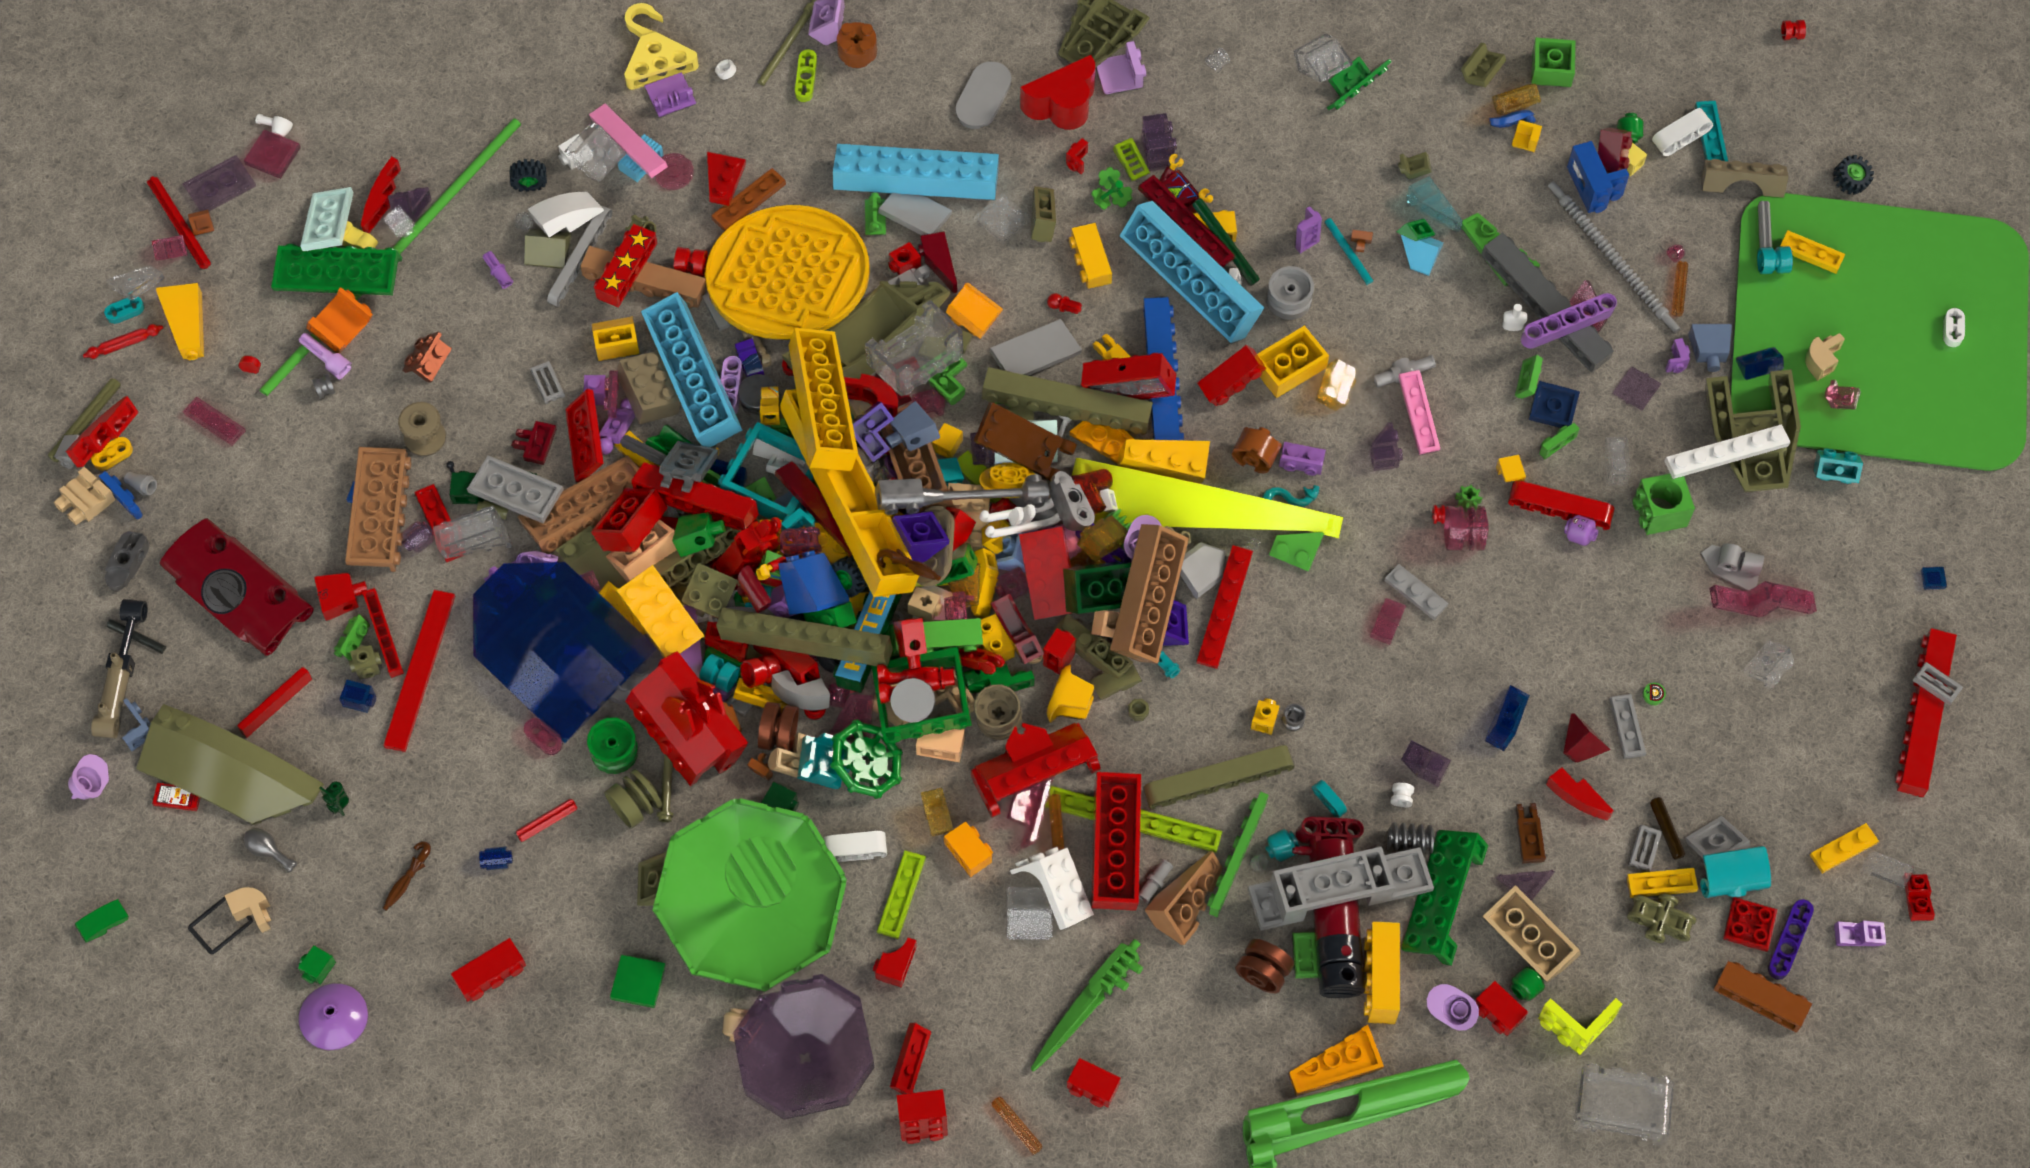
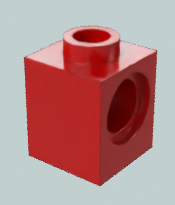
M908 242L889 253L888 265L893 273L897 272L900 275L909 269L921 267V256L913 245Z

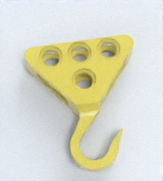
M637 3L627 9L625 13L626 26L629 31L640 37L624 74L628 89L634 90L681 72L685 74L698 69V57L695 51L632 21L636 15L646 14L650 18L663 23L662 15L656 12L652 6L645 3ZM686 65V68L683 70L676 69ZM667 71V74L664 76L657 75ZM647 77H648V80L645 81V82H639V81H638V80H640V79H644V78H647Z

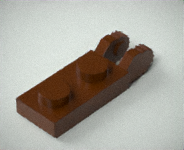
M1530 803L1529 813L1531 818H1524L1522 804H1516V823L1522 864L1545 862L1546 856L1540 817H1538L1536 803Z

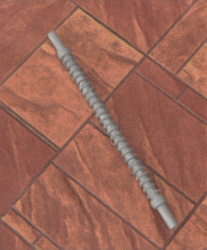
M1552 181L1548 187L1560 200L1559 204L1563 208L1566 207L1565 211H1569L1570 216L1573 215L1572 219H1576L1577 224L1580 223V228H1584L1583 231L1587 232V236H1591L1590 240H1594V244H1598L1597 248L1601 249L1602 253H1605V257H1609L1608 261H1613L1612 265H1616L1615 269H1620L1619 273L1623 274V278H1627L1626 282H1631L1630 286H1634V291L1638 290L1637 294L1642 295L1641 299H1645L1646 304L1649 303L1648 307L1652 308V312H1656V317L1662 319L1674 334L1680 331L1681 328L1668 314L1669 310L1665 306L1662 307L1663 303H1658L1659 299H1655V294H1651L1652 291L1647 290L1648 286H1644L1643 281L1640 282L1641 278L1637 277V273H1633V269H1629L1630 265H1626L1625 260L1622 261L1623 257L1618 256L1619 252H1615V248H1611L1612 244H1608V240L1604 239V235H1600L1601 232L1597 231V227H1593L1594 223H1589L1590 219H1586L1587 215L1583 214L1582 210H1579V206H1575L1576 202H1572L1570 195H1566Z

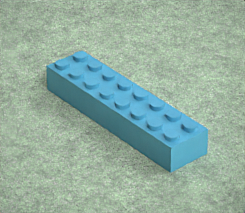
M837 144L833 168V190L995 200L999 154Z
M1153 201L1137 205L1120 237L1230 343L1244 339L1264 307Z
M676 292L642 310L641 313L699 443L710 448L742 431L743 429L690 310L679 293Z

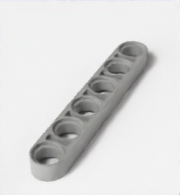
M601 206L604 211L591 220L551 288L547 299L548 303L557 307L560 306L559 302L565 298L570 289L568 288L569 285L575 281L579 274L578 270L588 247L596 245L599 234L602 235L607 226L606 222L608 219H611L612 209Z

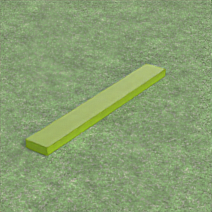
M1050 786L1045 808L1094 820V797ZM1141 810L1140 833L1217 853L1222 831Z

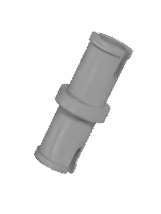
M1161 859L1154 872L1147 876V882L1139 892V899L1147 904L1150 902L1157 889L1162 888L1164 885L1163 881L1170 870L1173 869L1171 863Z

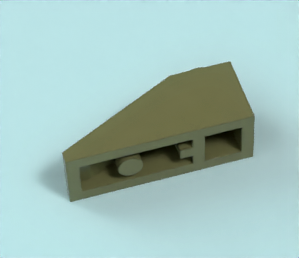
M1034 186L1031 239L1038 242H1052L1056 225L1054 189Z

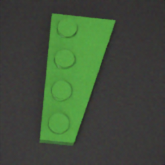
M1479 213L1460 222V227L1480 254L1486 244L1500 235L1497 232V228ZM1528 257L1529 261L1534 266L1540 268V264L1536 260L1532 261ZM1492 268V270L1495 272V274L1498 276V278L1501 280L1504 286H1507L1508 284L1504 281V279Z

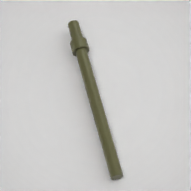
M811 0L810 3L806 4L803 14L757 81L763 86L766 84L810 16H812L813 5L817 0Z

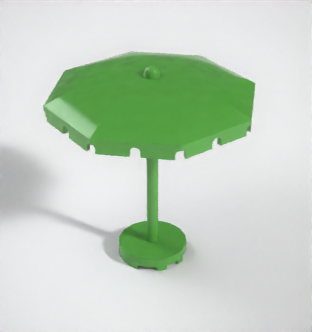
M731 799L708 813L705 817L696 820L670 837L652 911L691 975L766 992L830 952L847 879L832 852L826 847L824 839L808 816L779 807L772 808L766 804L746 799Z

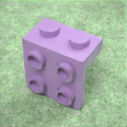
M1134 41L1126 43V54L1109 57L1096 67L1102 90L1105 94L1143 87V77L1146 76V69L1140 63V49H1136Z

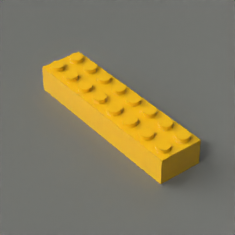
M794 328L788 347L809 466L811 468L852 471L858 455V449L836 334L833 331Z

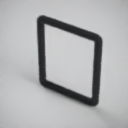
M225 896L188 926V930L210 954H215L253 922L252 917L247 916L246 918L249 920L247 923L212 950L193 927L226 901Z

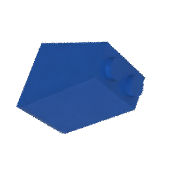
M815 550L802 553L803 557L799 558V555L786 557V562L779 563V571L789 615L820 611L850 602L825 553L815 554Z

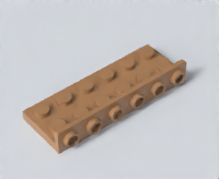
M359 447L345 560L346 565L390 567L391 572H395L396 565H400L401 553L398 552V546H402L403 533H400V527L405 525V514H402V509L407 506V495H404L405 488H409V476H406L407 470L411 469V457H408L406 449Z
M627 455L564 490L544 523L524 515L517 516L519 522L539 545L541 552L549 554L590 525H597L625 488H633L631 480L639 470V467Z

